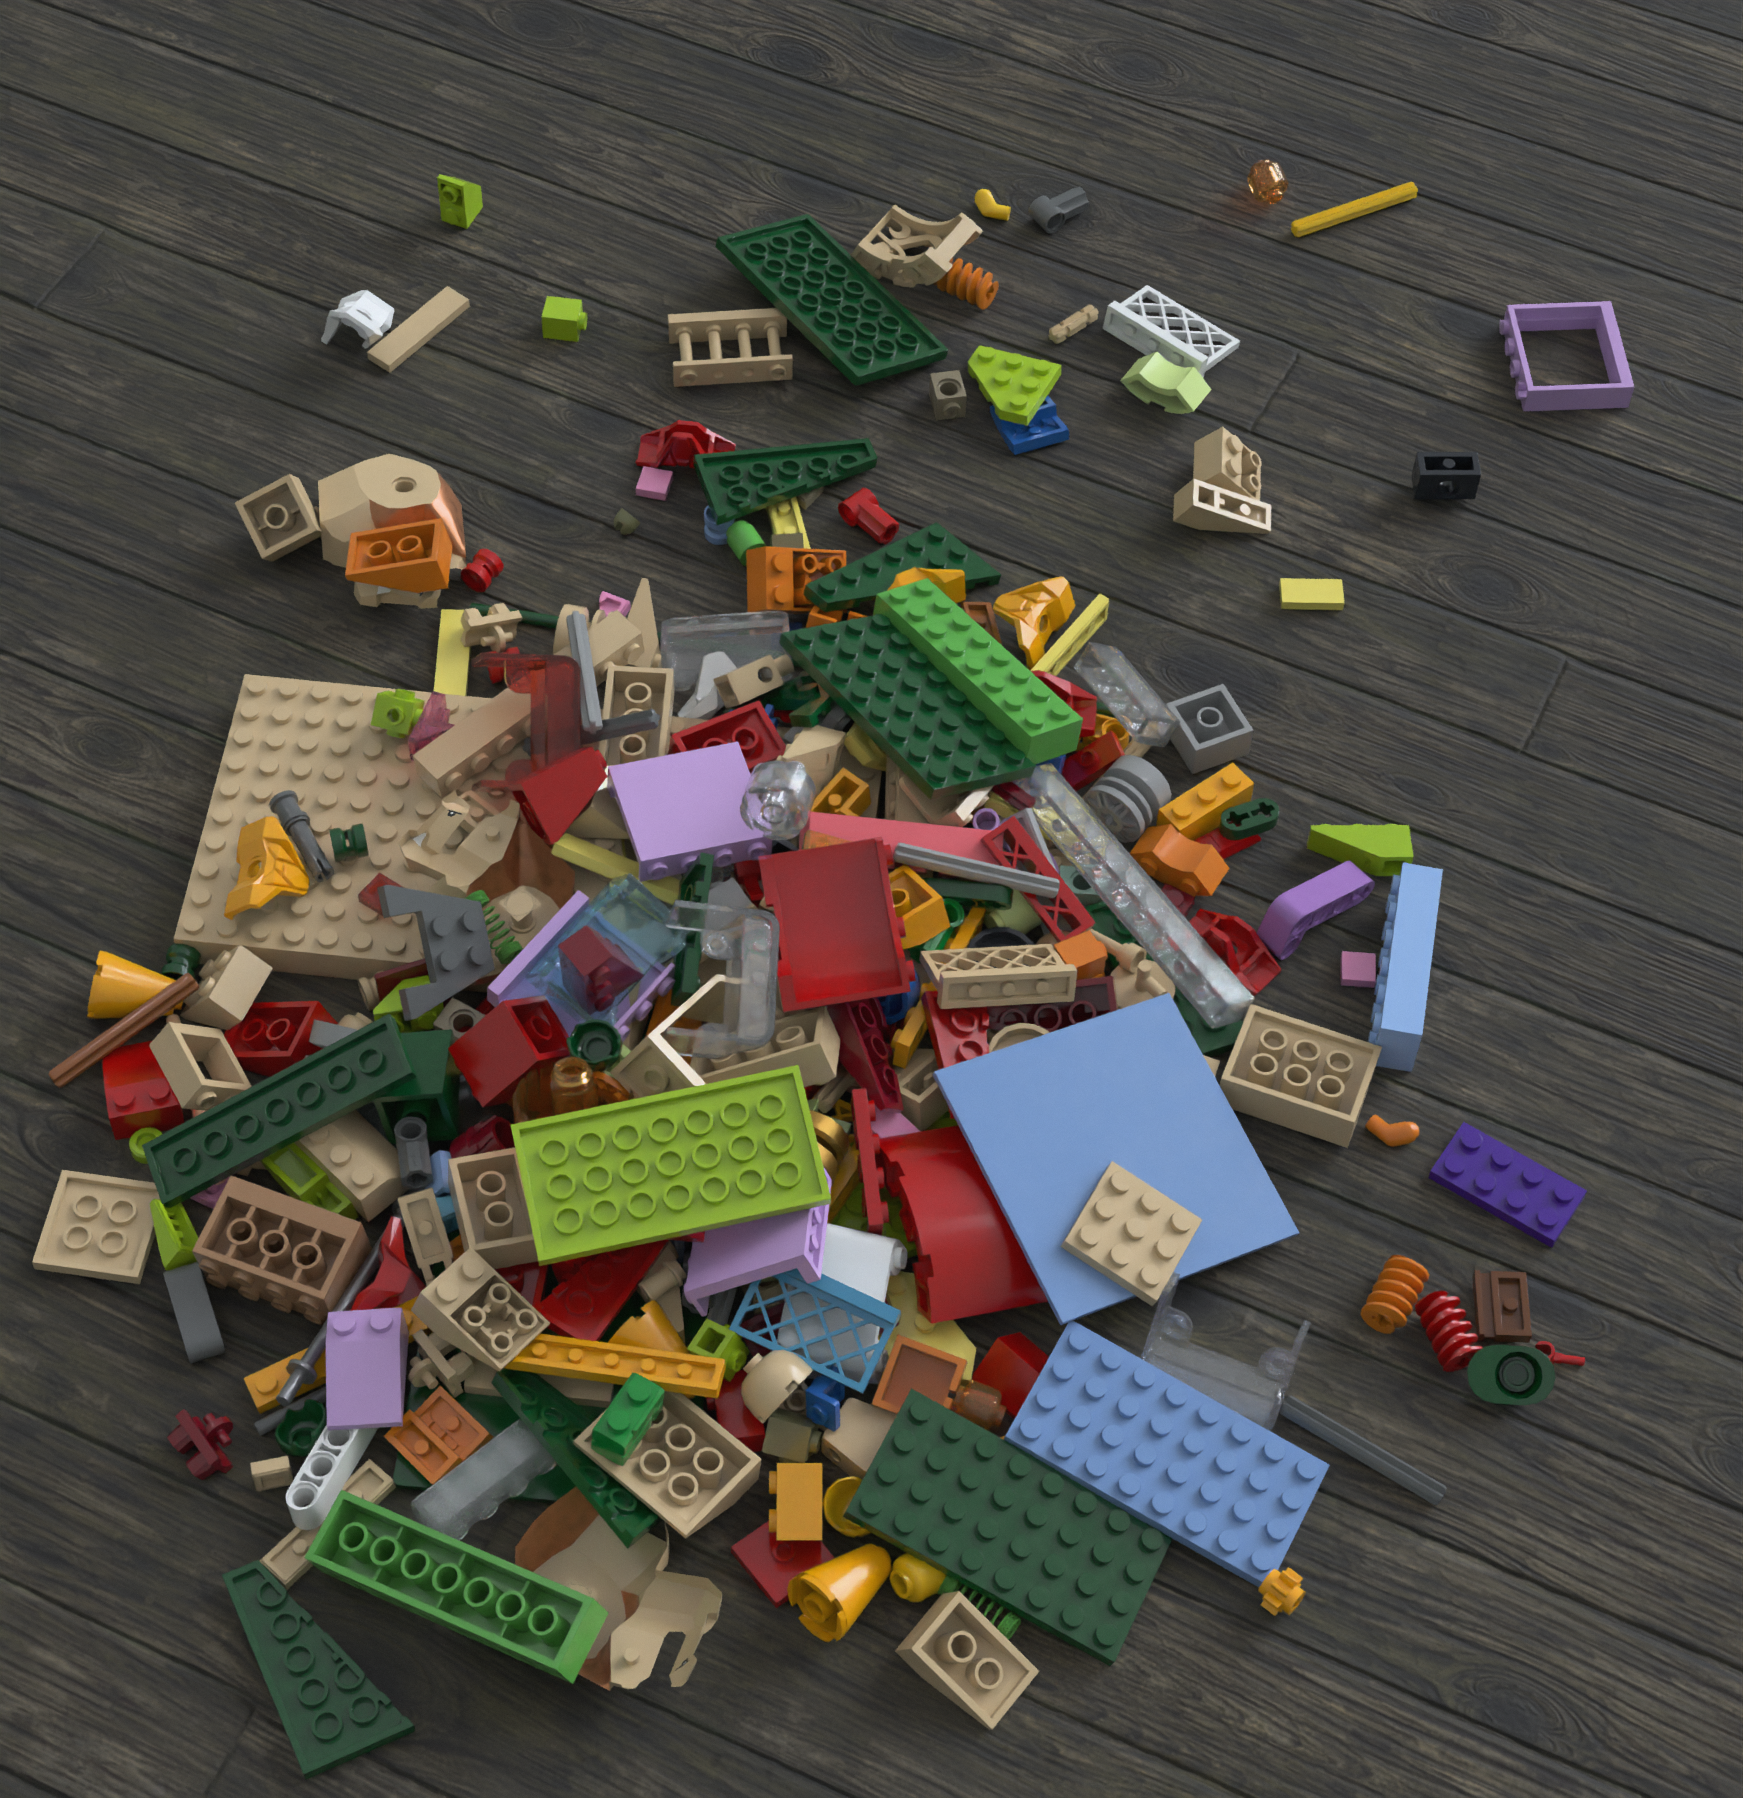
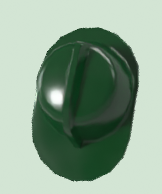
M1486 1346L1474 1354L1469 1361L1467 1369L1468 1384L1474 1394L1483 1401L1495 1404H1537L1544 1400L1552 1391L1556 1378L1554 1366L1548 1356L1539 1349L1527 1346Z

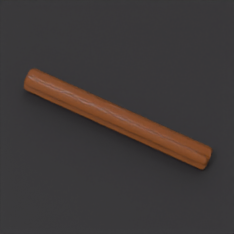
M189 973L181 976L50 1070L49 1076L57 1087H64L199 989L196 980Z

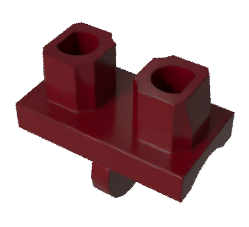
M185 1409L175 1416L180 1424L167 1438L172 1446L183 1455L194 1445L199 1449V1452L186 1462V1466L195 1477L203 1480L216 1470L226 1474L234 1467L217 1443L219 1442L223 1448L228 1447L232 1443L228 1435L231 1433L234 1424L229 1417L223 1416L216 1419L212 1413H209L203 1418L207 1425L205 1426L199 1417H191Z

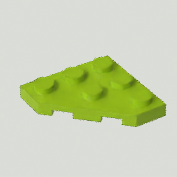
M979 345L968 361V373L972 378H976L980 391L988 402H992L999 419L1028 426L1061 376V365Z

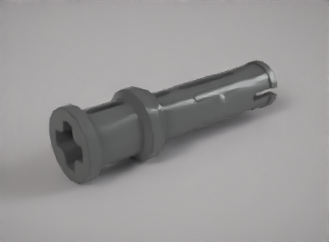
M286 790L276 794L269 802V808L272 813L278 815L285 833L294 840L316 882H323L324 880L320 874L322 872L326 880L333 876L334 869L330 866L309 828L310 818L306 812L300 809L296 793L292 790Z

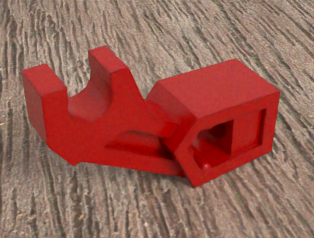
M759 860L732 863L738 885L742 884L744 893L751 903L758 908L764 897L758 883L759 880H762ZM758 909L763 919H768L767 913Z

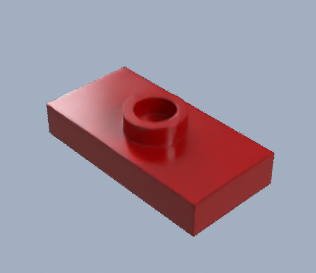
M1113 731L1107 732L1065 760L1062 775L1071 792H1077L1102 776L1120 756L1125 755L1119 739Z

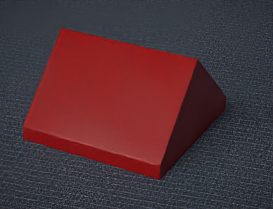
M1021 1332L998 1337L972 1375L971 1382L1015 1419L1049 1356Z

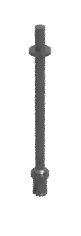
M409 1189L407 1192L403 1194V1196L418 1192L420 1190L412 1191L411 1189ZM397 1199L391 1209L394 1214L393 1217L401 1219L403 1229L405 1222ZM384 1232L332 1312L351 1310L357 1294L365 1288L379 1266L378 1247ZM327 1320L301 1360L291 1359L286 1366L290 1377L276 1397V1400L281 1405L289 1406L303 1383L313 1384L316 1380L317 1373L313 1367L326 1348Z

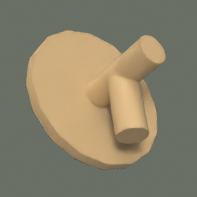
M1146 959L1140 961L1135 973L1120 967L1119 964L1110 975L1114 976L1118 1009L1170 993L1172 999L1174 998V979L1168 970L1157 962Z

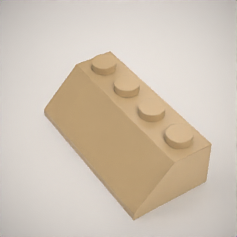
M357 1110L294 1142L328 1175L330 1182L352 1202L354 1208L368 1222L410 1189L403 1187L401 1183L397 1149Z

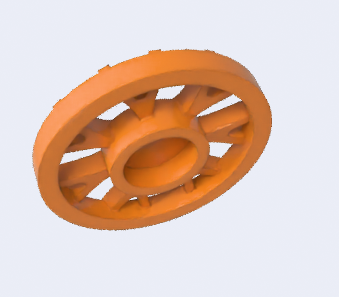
M587 1071L583 1076L584 1085L591 1090L593 1095L599 1097L601 1102L613 1104L635 1099L619 1081L603 1072Z

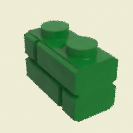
M632 1372L593 1428L591 1449L617 1465L624 1466L651 1427L652 1421H655L662 1411L665 1390L643 1376Z

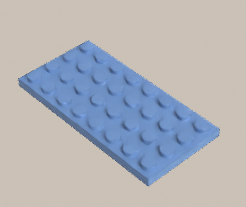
M1075 1321L1068 1322L1003 1439L1137 1519L1257 1587H1260L1273 1569H1279L1330 1466Z

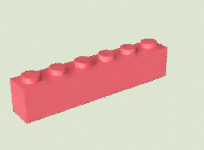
M809 812L800 817L799 850L882 837L884 845L890 844L892 858L896 845L898 843H905L999 865L981 842V839L993 830ZM1004 833L992 840L1000 851H1003ZM893 858V865H888L887 868L888 871H894L895 867H900L904 864L895 862ZM907 865L916 874H926L927 870H929ZM938 872V876H940V877H947V878L958 877V876H954V875H950V874Z

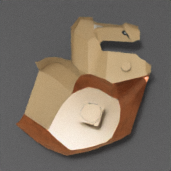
M386 454L362 461L318 481L323 560L346 568L351 533L442 518L452 543L450 569L457 568L462 570L466 566L462 505L448 483L431 466L409 458ZM355 582L354 595L359 604L378 607L380 603L417 605L420 609L437 608V599L441 592V589L437 591L414 593Z
M455 790L442 799L443 805L417 831L409 829L398 842L408 867L439 880L427 890L430 893L465 899L477 890H484L490 901L482 910L484 911L488 907L495 906V909L484 917L485 921L494 914H500L497 920L486 925L487 931L498 922L505 921V924L500 929L489 933L488 939H493L506 928L510 929L507 935L494 941L492 946H499L508 937L515 936L513 941H519L522 948H525L571 899L575 885V871L561 858L551 854L552 849L521 820L520 804L511 799L510 805L506 810L495 816L484 818L459 845L454 855L442 854L441 847L466 817L470 808L461 797L457 796ZM494 962L495 970L467 987L493 982L510 963L504 965L501 962Z
M575 1487L549 1506L532 1523L516 1546L515 1565L594 1598L609 1613L578 1673L579 1675L609 1691L613 1686L625 1689L636 1688L640 1682L650 1676L667 1633L683 1632L686 1637L669 1676L672 1683L671 1687L684 1685L696 1665L697 1659L694 1653L703 1634L708 1632L718 1620L722 1592L708 1578L663 1571L668 1565L670 1553L666 1519V1542L647 1532L627 1549L580 1490Z

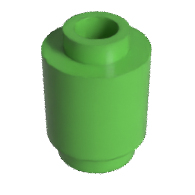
M737 521L726 531L727 543L743 566H747L746 550L766 546L751 524H747L746 521Z

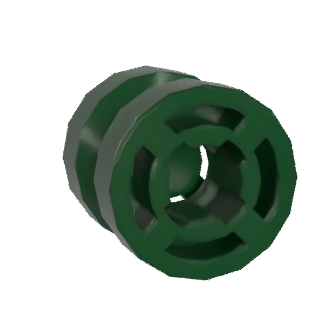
M363 823L352 825L350 829L346 830L341 828L329 829L335 862L345 861L348 856L355 855L358 858L369 856ZM347 839H348V841H349V846H348V847L346 846V841H345V840H347Z
M173 944L167 950V964L162 967L160 974L177 980L184 974L189 973L195 979L193 971L199 967L201 954L189 945Z

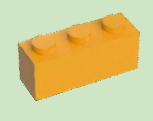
M1232 762L1158 810L1156 826L1171 824L1180 834L1194 841L1219 827L1224 810L1251 801L1254 782Z

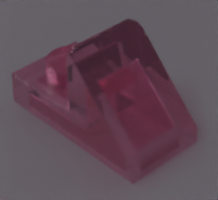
M432 692L408 739L410 759L414 761L413 755L455 726L448 723L450 709L447 708L445 694Z

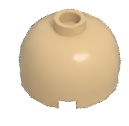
M773 1350L764 1357L757 1353L743 1368L747 1373L741 1384V1396L744 1404L763 1424L810 1375L813 1369L799 1356L786 1350Z

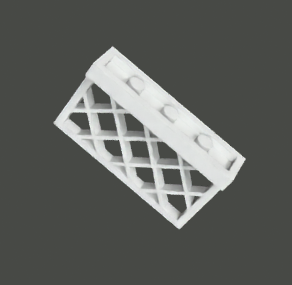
M1148 285L1122 303L1113 301L1109 304L1103 324L1104 330L1143 354L1149 355L1158 352L1165 360L1176 366L1184 368L1195 367L1202 377H1204V373L1235 351L1240 344V340ZM1147 297L1156 303H1143L1142 300ZM1145 312L1159 313V316H1146ZM1165 313H1174L1179 317H1166ZM1169 326H1180L1183 331L1169 330ZM1189 327H1197L1203 332L1189 331ZM1192 340L1205 341L1206 345L1193 344ZM1212 341H1220L1225 346L1213 345Z

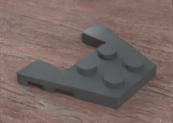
M392 885L377 887L383 918L415 913L422 941L430 984L399 990L405 1021L418 1018L495 970L481 902Z

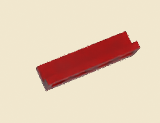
M1015 816L1009 818L981 839V842L1000 866L1016 869L1017 860H1020L1029 873L1059 880L1060 886L1057 896L1049 898L1054 907L1041 905L1036 899V894L1019 891L1058 943L1091 930L1096 922ZM1004 833L1003 839L1012 849L1013 853L1000 851L992 840ZM1006 858L1012 859V864ZM1047 912L1053 913V917L1051 918ZM1058 914H1061L1073 929L1066 936L1057 926Z

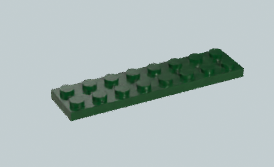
M387 1014L143 1144L142 1147L163 1206L166 1208L174 1207L416 1078V1072L395 1019L390 1014Z

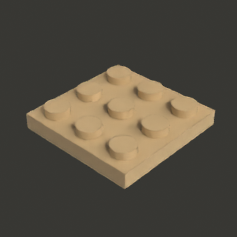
M1112 1161L1106 1168L1060 1247L1153 1306L1160 1297L1202 1219Z
M62 1170L32 1261L34 1269L140 1284L156 1233L149 1204L153 1199H160L155 1183Z

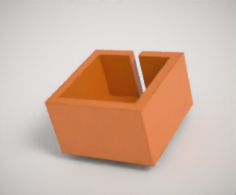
M898 1334L872 1405L898 1414L912 1388L951 1410L954 1401L948 1397L949 1392L957 1394L968 1364L967 1360Z

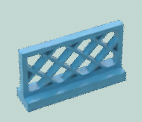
M797 1268L771 1276L779 1280L783 1294L765 1301L762 1300L758 1289L762 1279L751 1282L732 1321L730 1330L771 1351L786 1350L803 1359L814 1371L862 1394L864 1393L891 1333L901 1316L899 1309L822 1273L821 1280L807 1284ZM784 1283L797 1289L787 1292ZM802 1292L812 1295L817 1310L796 1317L789 1297ZM756 1293L759 1303L750 1306ZM786 1299L792 1319L771 1326L765 1306ZM818 1299L830 1305L821 1308ZM761 1308L767 1328L752 1333L740 1327L747 1312ZM835 1308L846 1311L850 1325L829 1333L823 1313ZM819 1314L825 1335L804 1341L798 1322ZM851 1314L863 1319V1321L854 1324ZM794 1323L801 1343L789 1348L778 1345L773 1331ZM871 1323L884 1329L877 1344L866 1348L862 1347L856 1328ZM852 1330L859 1350L838 1357L832 1337ZM770 1333L772 1342L760 1335ZM828 1339L834 1359L822 1364L812 1361L807 1346ZM803 1348L806 1358L793 1351ZM874 1350L868 1363L865 1353ZM861 1355L866 1370L858 1383L845 1377L840 1362ZM836 1364L839 1373L830 1370L826 1367Z

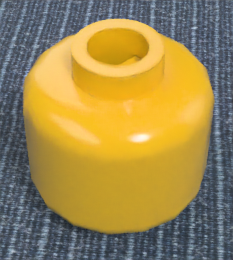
M905 1553L893 1562L890 1582L899 1597L916 1603L937 1594L947 1575L909 1553Z

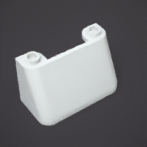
M827 1223L821 1273L885 1303L890 1275H898L900 1270L904 1269L907 1264V1249L898 1239ZM788 1285L787 1292L797 1288ZM802 1292L789 1297L796 1317L817 1310L812 1295ZM786 1299L781 1322L792 1319ZM818 1299L821 1308L830 1305ZM835 1308L823 1313L829 1333L850 1325L844 1310ZM819 1314L798 1322L804 1341L825 1335ZM851 1314L854 1324L863 1321V1319ZM794 1323L779 1329L778 1345L789 1348L801 1343ZM870 1323L856 1328L863 1348L879 1342L878 1334L880 1327ZM852 1330L832 1337L838 1357L859 1350ZM828 1339L807 1346L811 1360L818 1364L834 1359ZM803 1348L793 1351L806 1358ZM874 1350L865 1353L868 1363ZM883 1350L869 1383H880L881 1374L884 1372L888 1361L887 1350ZM859 1355L840 1362L845 1377L860 1382L866 1370L862 1356ZM813 1370L807 1378L815 1379L822 1374Z

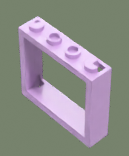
M1611 301L1507 305L1504 320H1500L1499 328L1500 334L1505 335V354L1510 356V375L1516 380L1515 395L1517 400H1521L1523 411L1629 407L1634 384ZM1596 329L1610 384L1533 386L1520 331Z

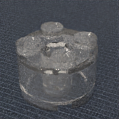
M798 761L759 763L754 767L740 805L741 817L750 829L753 830L756 827L763 831V836L773 840L794 838L800 833V830L803 829L809 819L816 797L815 784L806 773L805 766Z

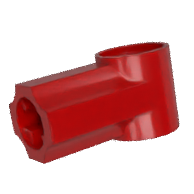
M861 488L838 504L839 514L846 524L852 527L859 525L878 543L886 545L893 540L895 534L899 531V523L879 507L877 498L867 488Z

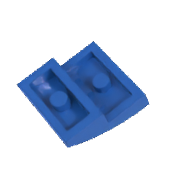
M1049 396L1046 397L1028 426L999 419L995 413L994 405L990 406V413L997 429L1014 455L1069 440V429L1057 416L1056 404Z

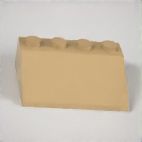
M1250 1004L1221 1077L1220 1087L1233 1110L1348 1148L1382 1047Z
M665 1391L662 1411L655 1421H652L651 1427L624 1466L617 1465L591 1449L592 1430L604 1414L603 1412L574 1440L573 1444L664 1521L666 1519V1523L685 1539L734 1505L759 1478L762 1459L682 1393Z

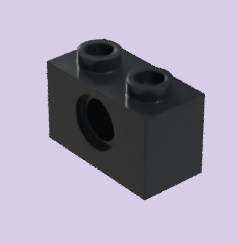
M1417 452L1411 475L1414 498L1475 499L1481 478L1478 453Z

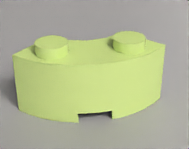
M1158 352L1139 358L1120 380L1130 392L1147 404L1151 401L1166 407L1165 412L1176 414L1195 411L1211 391V388L1195 367L1184 368L1176 366L1165 360Z

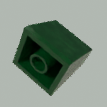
M452 1029L400 1033L417 1077L373 1100L388 1141L391 1144H396L395 1125L406 1117H418L425 1122L428 1141L454 1140L459 1136L460 1070L456 1067L454 1058L448 1050L456 1042Z

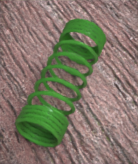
M477 890L465 898L481 902L482 908L490 901L484 890ZM495 906L485 909L483 911L484 917L490 914L495 909ZM500 914L492 915L485 921V924H491L499 918ZM505 921L495 924L487 931V934L489 935V933L500 929L505 924ZM509 928L502 930L493 939H489V942H491L490 948L496 949L495 956L504 965L512 962L524 949L519 941H513L515 936L508 937L497 947L492 946L494 941L510 932Z
M947 1575L939 1588L938 1594L956 1592L962 1583ZM965 1585L961 1593L964 1594L969 1587ZM974 1590L968 1600L971 1602L978 1592ZM984 1595L981 1597L978 1604L976 1605L977 1609L982 1605V1603L987 1598ZM991 1601L983 1613L985 1617L996 1602ZM1003 1606L997 1610L994 1617L990 1620L992 1624H994L996 1618L1003 1611ZM1009 1612L1000 1622L997 1629L1009 1640L1019 1627L1021 1618H1018L1013 1612Z

